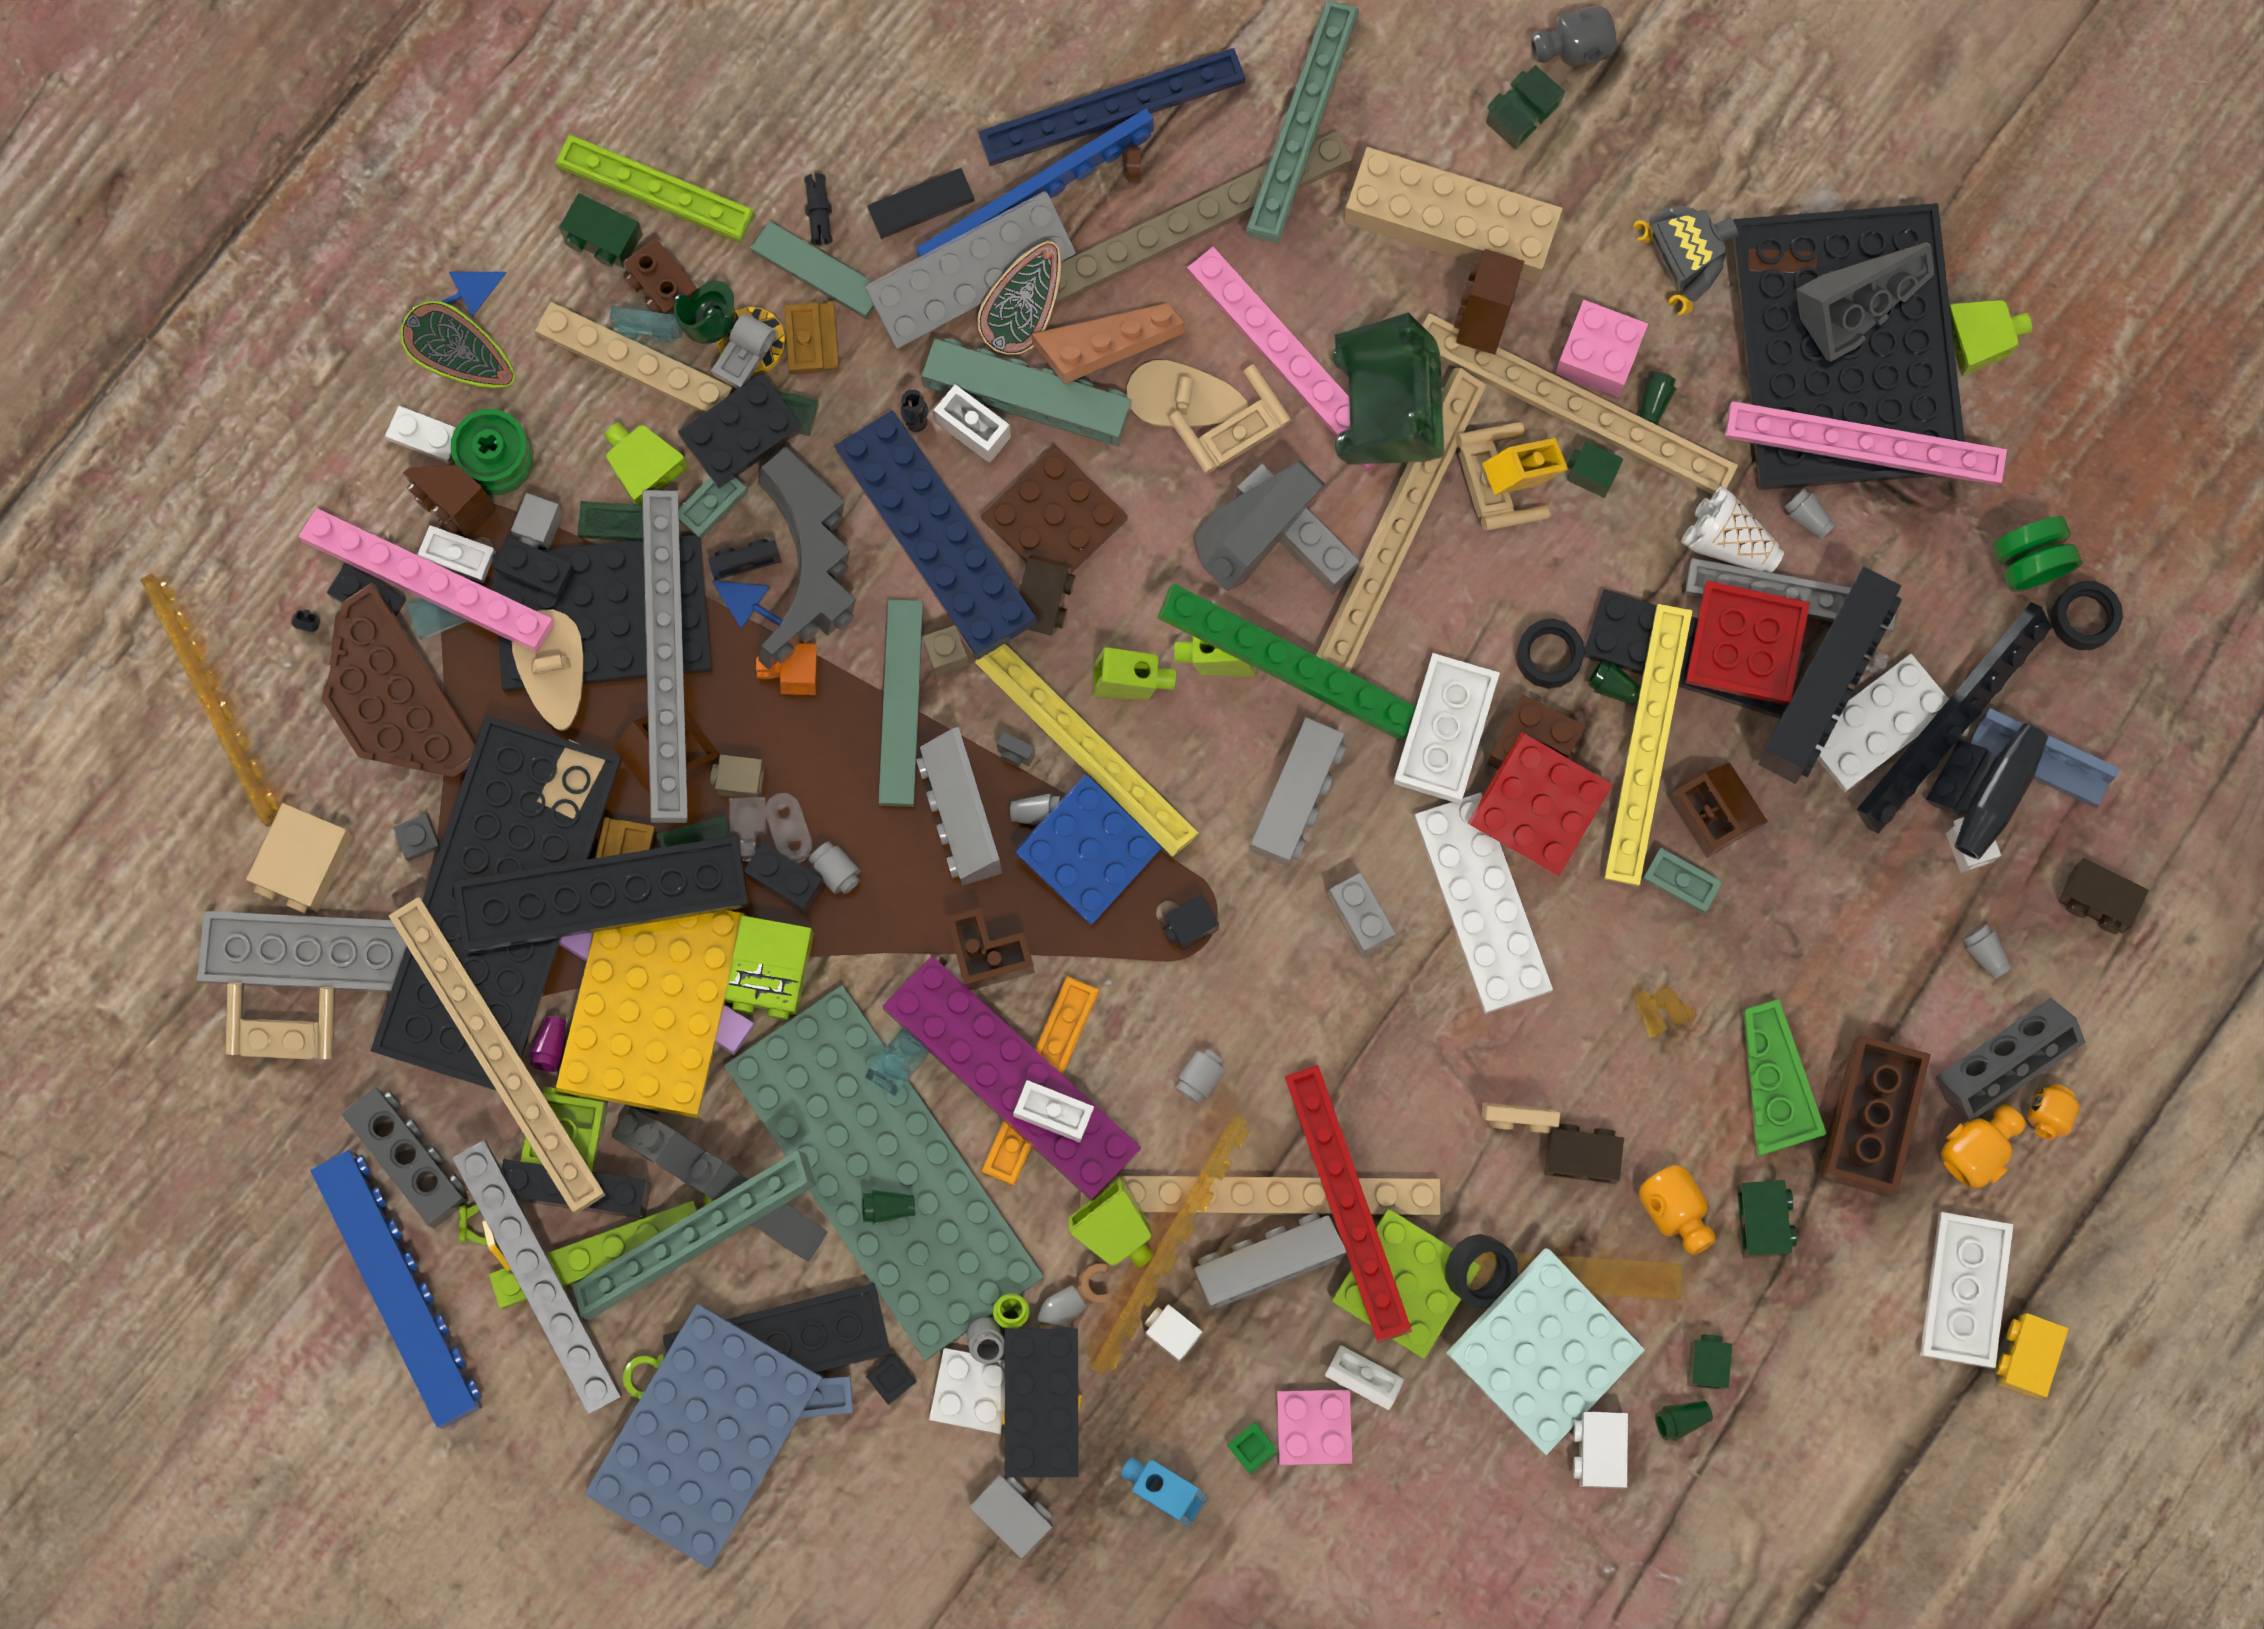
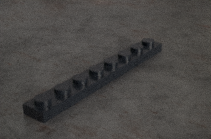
M2031 602L1860 804L1857 811L1868 829L1879 834L1885 825L1892 821L1896 812L1916 792L1918 786L1927 775L1938 766L1939 761L1959 741L1964 731L1981 715L1986 705L1996 693L2002 690L2004 684L2017 668L2024 664L2026 658L2038 643L2045 639L2052 626L2041 606Z

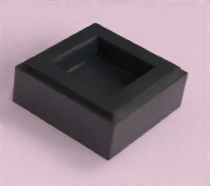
M892 1354L865 1376L888 1405L917 1383L895 1354Z

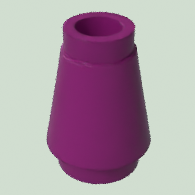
M553 1016L545 1017V1021L529 1052L531 1066L543 1071H558L564 1056L565 1020Z

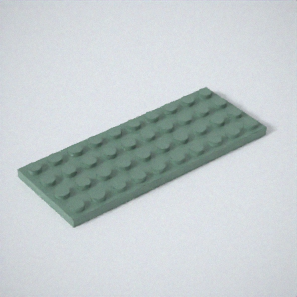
M843 985L724 1065L784 1155L788 1157L798 1150L807 1154L816 1186L809 1189L810 1193L872 1283H875L876 1290L925 1361L967 1333V1329L973 1321L993 1315L994 1304L1001 1296L1005 1294L1021 1295L1044 1279L1040 1270ZM871 1190L914 1195L915 1216L874 1226L872 1222L864 1223L862 1194L871 1193Z

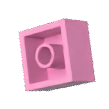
M1583 300L1555 374L1620 398L1648 323Z

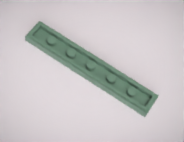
M888 600L879 806L914 807L923 601Z

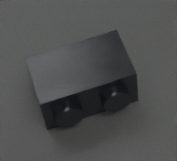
M764 842L744 870L748 880L806 916L826 888L822 878Z

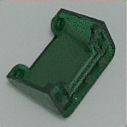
M1409 312L1335 334V349L1332 353L1336 367L1342 369L1349 376L1350 430L1341 431L1338 435V440L1335 442L1338 457L1349 465L1428 462L1442 458L1444 455L1441 356L1438 344L1432 334Z

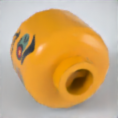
M2050 1084L2048 1087H2043L2036 1091L2027 1113V1120L2035 1128L2034 1133L2047 1140H2054L2055 1137H2064L2071 1133L2080 1110V1105L2077 1099H2075L2076 1095L2072 1090L2062 1085Z

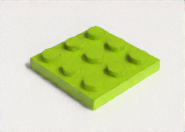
M1387 1208L1376 1229L1412 1328L1411 1333L1393 1338V1340L1425 1359L1461 1300L1450 1290L1445 1280V1266L1453 1248ZM1474 1261L1467 1273V1287H1469L1481 1265ZM1350 1269L1331 1301L1371 1326L1352 1269Z

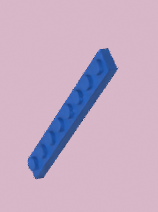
M1145 108L916 248L917 258L1043 191L1047 192L1050 198L1059 195L1070 182L1075 179L1080 181L1091 175L1096 166L1103 162H1113L1122 155L1124 149L1133 144L1138 146L1151 137V133L1154 132L1153 117Z

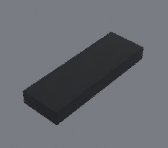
M959 168L869 204L867 208L880 239H883L972 203L975 199L962 168Z

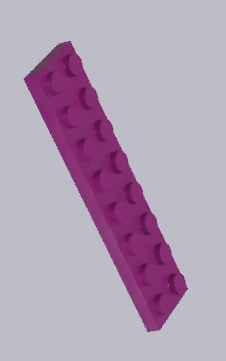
M933 956L883 1005V1010L1089 1200H1093L1141 1150V1146L968 988H965V985ZM1027 1080L1094 1106L1081 1142L1013 1116Z

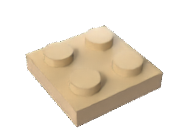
M1482 1102L1481 1117L1488 1120L1489 1126H1492V1128L1513 1129L1514 1123L1525 1124V1129H1528V1131L1549 1133L1550 1126L1559 1127L1560 1112L1548 1108Z

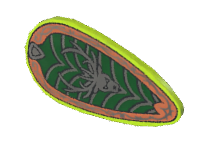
M427 301L413 307L405 316L400 329L401 344L407 356L417 365L440 376L476 387L503 388L510 386L514 382L515 374L501 348L476 323L455 307L441 301Z

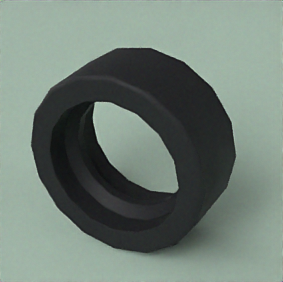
M2080 581L2069 586L2055 601L2051 612L2052 627L2057 637L2067 646L2077 650H2094L2105 645L2119 630L2123 619L2122 605L2117 595L2109 587L2096 581ZM2087 596L2097 600L2103 606L2107 613V622L2099 633L2084 635L2077 632L2070 625L2066 611L2074 599Z
M1557 619L1540 620L1529 626L1521 636L1516 653L1518 668L1524 678L1535 686L1546 689L1562 687L1572 681L1579 672L1585 654L1584 644L1577 630L1567 622ZM1553 634L1560 636L1570 647V662L1565 669L1558 673L1549 674L1542 672L1531 661V645L1542 635Z
M1483 1234L1468 1236L1459 1242L1449 1254L1445 1266V1280L1450 1290L1471 1306L1479 1308L1490 1307L1518 1277V1262L1513 1251L1495 1238ZM1493 1252L1496 1256V1269L1493 1277L1480 1289L1470 1290L1467 1287V1273L1470 1265L1483 1253Z

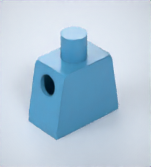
M1131 1457L1124 1465L1120 1476L1134 1484L1132 1492L1187 1528H1190L1208 1498L1199 1488L1152 1459L1146 1466ZM1158 1481H1162V1488L1157 1492L1153 1491L1154 1485Z

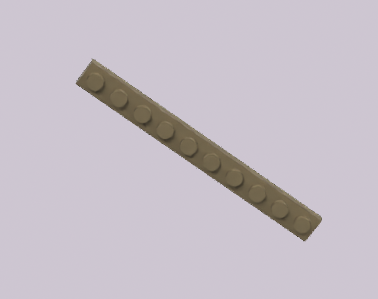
M1337 131L1315 141L1299 189L1352 164V157ZM1269 163L1061 262V279L1054 307L1253 212Z

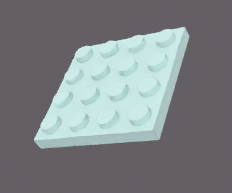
M1545 1248L1446 1354L1541 1453L1547 1455L1573 1428L1574 1420H1580L1581 1413L1588 1412L1645 1349L1551 1250Z

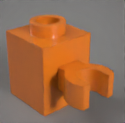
M802 640L794 647V653L783 664L777 662L769 670L759 661V657L756 658L757 678H780L781 694L816 695L817 644H810L809 641L805 643Z

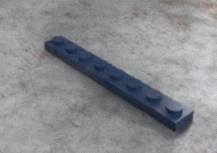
M1231 48L978 131L989 166H993L1121 124L1145 108L1152 114L1245 83V75L1235 48Z

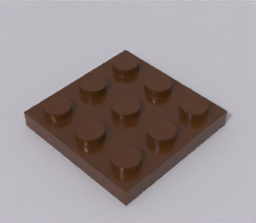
M1054 446L983 513L981 519L1026 563L1028 557L1036 555L1073 565L1072 574L1128 520V515Z

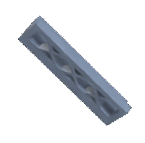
M1989 708L1980 718L1969 743L1987 748L1996 758L2023 723ZM2048 735L2034 780L2097 808L2109 783L2117 777L2120 768Z

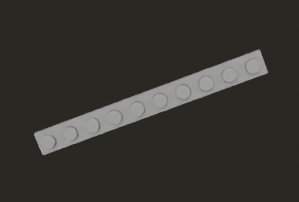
M643 490L642 515L651 823H687L678 491Z

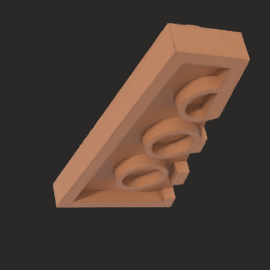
M1167 303L1033 333L1031 336L1034 347L1062 382L1066 384L1184 334L1185 323Z

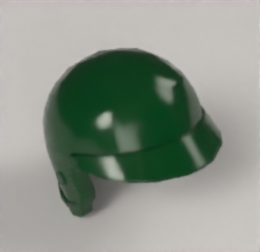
M722 281L708 282L702 285L691 299L684 294H678L675 297L673 307L675 318L684 333L692 341L700 344L716 343L725 338L732 330L736 318L734 296L726 283Z

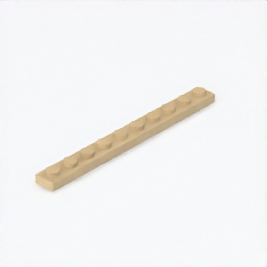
M1430 313L1414 340L1413 347L1451 366L1462 368L1472 376L1713 495L1719 487L1727 489L1738 467L1737 464L1499 347L1497 348L1496 355L1457 344L1456 340L1460 329L1454 328L1453 324Z
M1462 368L1453 369L1316 656L1347 672H1350L1453 457L1457 448L1456 435L1464 433L1485 390L1486 384Z
M421 898L414 899L390 914L389 918L573 1214L576 1215L604 1197L606 1194Z
M1116 1176L1106 1187L1112 1184L1120 1176ZM1121 1176L1145 1214L1311 1215L1318 1212L1319 1215H1332L1320 1178ZM1359 1178L1372 1216H1383L1387 1208L1400 1216H1440V1179ZM1082 1192L1080 1208L1090 1201Z

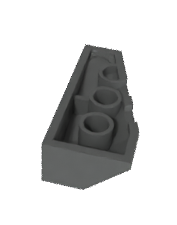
M1927 242L1839 269L1821 275L1796 289L1800 319L1826 360L1831 362L1859 347L1866 340L1864 334L1876 323L1882 325L1889 318L1887 313L1899 301L1906 302L1934 275L1931 244Z
M1300 460L1214 511L1193 536L1203 568L1226 591L1245 583L1321 491L1325 483Z

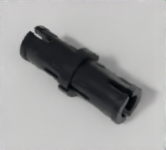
M817 173L815 174L816 186L812 174L804 177L808 202L805 206V214L809 217L811 244L821 246V236L824 239L825 245L833 242L829 215L832 213V206L827 201L826 176Z
M908 390L901 398V416L906 426L909 425L908 429L912 432L923 431L928 423V407L923 396L921 397V393L917 390Z

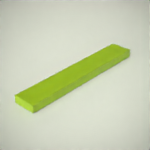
M571 134L568 135L555 162L556 167L739 243H742L755 215L754 209Z

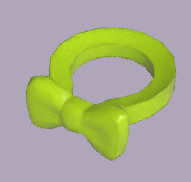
M464 1204L459 1206V1242L466 1243L469 1239L476 1244L486 1246L488 1245L486 1238L479 1237L473 1231L468 1230V1219L480 1211L477 1204L470 1208Z
M661 1354L658 1358L638 1356L626 1365L623 1372V1383L631 1396L641 1399L644 1393L633 1384L632 1374L635 1368L643 1363L659 1368L666 1354Z

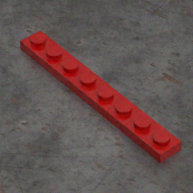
M1319 1065L1285 1076L1287 1086L1339 1235L1345 1247L1346 1255L1376 1341L1379 1344L1411 1333V1325Z

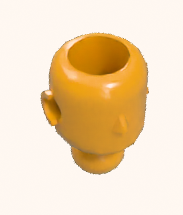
M2005 1104L1999 1106L1994 1111L1993 1119L1990 1122L1981 1118H1975L1967 1121L1964 1125L1960 1123L1946 1137L1948 1141L1942 1148L1941 1160L1949 1172L1969 1188L1980 1189L1989 1182L1994 1184L2008 1170L2005 1166L2009 1163L2013 1154L2011 1143L2008 1140L2012 1136H2018L2023 1132L2026 1121L2017 1110Z
M1672 1165L1657 1172L1640 1186L1638 1191L1639 1199L1663 1236L1668 1237L1680 1234L1683 1238V1248L1692 1256L1703 1252L1716 1242L1713 1230L1704 1225L1701 1220L1708 1211V1202L1686 1168L1681 1165Z

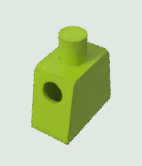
M2003 300L1950 305L1954 351L1962 376L1971 374L2011 356L2019 346L2017 336L2032 332V323L2028 313L2010 316L2007 304Z
M618 422L613 424L604 434V437L613 446L605 457L638 509L642 508L643 490H663L688 468L686 460L681 453L644 425L638 426L629 434Z
M1194 636L1193 642H1175V662L1192 663L1200 675L1256 677L1255 667Z
M1104 647L1094 662L1092 697L1147 700L1156 691V688L1174 690L1176 670L1158 668V655Z
M1121 1176L1101 1191L1093 1200L1087 1202L1067 1218L1070 1233L1111 1266L1117 1265L1128 1257L1137 1268L1146 1265L1153 1257V1252L1145 1244L1152 1236L1150 1223Z

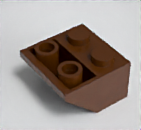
M458 465L407 468L403 472L410 483L406 488L415 496V501L428 513L432 510L440 518L439 522L453 534L459 531L465 538H468L495 510L483 488Z
M1731 763L1703 773L1676 789L1670 797L1672 804L1707 858L1768 822Z

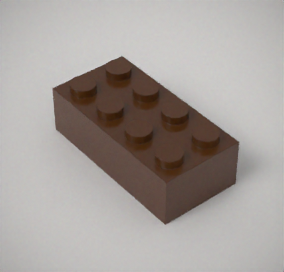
M1860 1035L1852 1042L1822 1165L1821 1179L1886 1197H1891L1898 1193L1931 1054Z

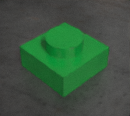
M1256 1422L1252 1423L1227 1444L1228 1448L1250 1475H1253L1279 1453L1278 1449Z

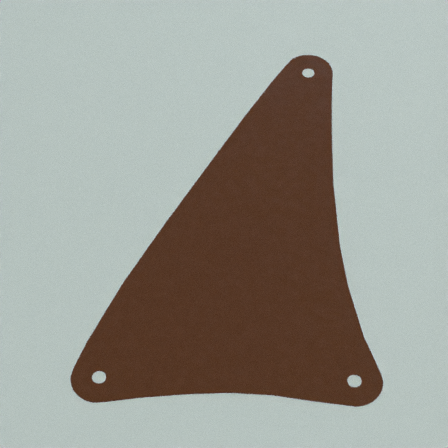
M493 504L495 510L467 539L488 538L492 542L496 554H501L508 538L515 539L511 529L518 512ZM442 524L440 525L439 529L448 531ZM558 527L550 549L597 544ZM459 531L455 533L456 535L464 537ZM493 561L484 583L470 578L467 579L495 592ZM707 596L712 672L683 674L684 710L719 754L762 759L765 765L761 801L719 796L715 790V785H711L713 764L719 765L718 759L686 784L687 823H651L650 793L622 758L589 859L596 858L604 817L655 826L656 833L652 849L737 835L743 873L763 842L814 874L815 872L812 870L813 865L808 861L810 856L828 841L833 846L838 845L860 869V873L857 876L860 879L859 883L847 894H844L842 891L834 894L825 884L826 888L806 916L748 880L744 873L749 907L729 910L744 913V916L812 928L814 938L810 957L880 953L956 954L946 916L981 907L990 941L1025 932L1031 955L1101 957L1169 962L1182 960L1194 955L1208 943L1213 934L1184 951L1181 950L1178 943L1172 946L1162 930V927L1166 925L1161 923L1156 916L1159 904L1164 901H1173L1178 906H1181L1202 894L1216 919L1218 918L1217 902L1208 883L1202 877L1159 850L1092 925L1088 924L1013 853L1037 825L1012 822L1010 815L1011 801L1053 793L1054 797L1061 796L1063 798L1066 794L1023 769L1004 761L998 755L962 736L963 743L999 856L1002 874L962 886L959 876L955 878L951 876L946 858L953 855L949 843L945 845L941 843L936 825L943 822L939 810L935 812L931 810L926 792L931 791L932 786L929 777L922 779L917 761L914 807L879 806L884 692L817 655L816 695L781 694L780 678L758 679L756 672V658L760 656L761 646L774 632L750 619L747 620L741 629L728 607ZM439 607L444 693L476 742L485 716L488 715L568 741L570 739L578 744L621 757L613 747L633 721L648 715L647 678L583 684L581 702L572 725L567 730L559 731L539 713L527 690L504 692L502 690L498 634ZM921 712L918 715L917 759L922 758L920 750L922 745L950 730ZM466 773L458 778L445 775L443 777L437 836L440 847ZM440 849L434 851L429 879ZM559 946L542 997L580 988L587 962Z

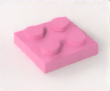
M1350 1390L1277 1391L1279 1465L1352 1464Z

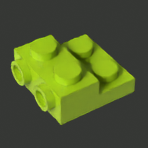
M544 1087V1097L591 1172H594L599 1141L603 1137L608 1104L599 1099L579 1096V1098L565 1096V1093L557 1092L556 1088ZM525 1137L521 1162L543 1165Z

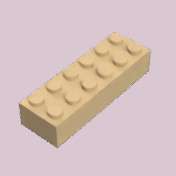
M1366 147L1346 206L1344 223L1473 263L1474 260L1481 262L1485 249L1525 261L1520 278L1538 284L1563 208Z

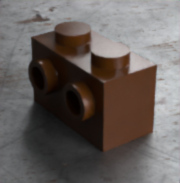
M656 238L623 262L627 272L624 279L635 293L641 290L648 299L644 303L655 318L662 316L668 324L676 319L673 308L675 297L678 294H684L691 299L698 290Z

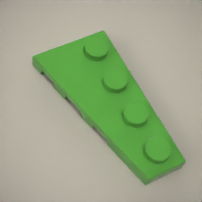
M1773 1000L1745 1009L1743 1016L1757 1157L1827 1135L1780 1000Z

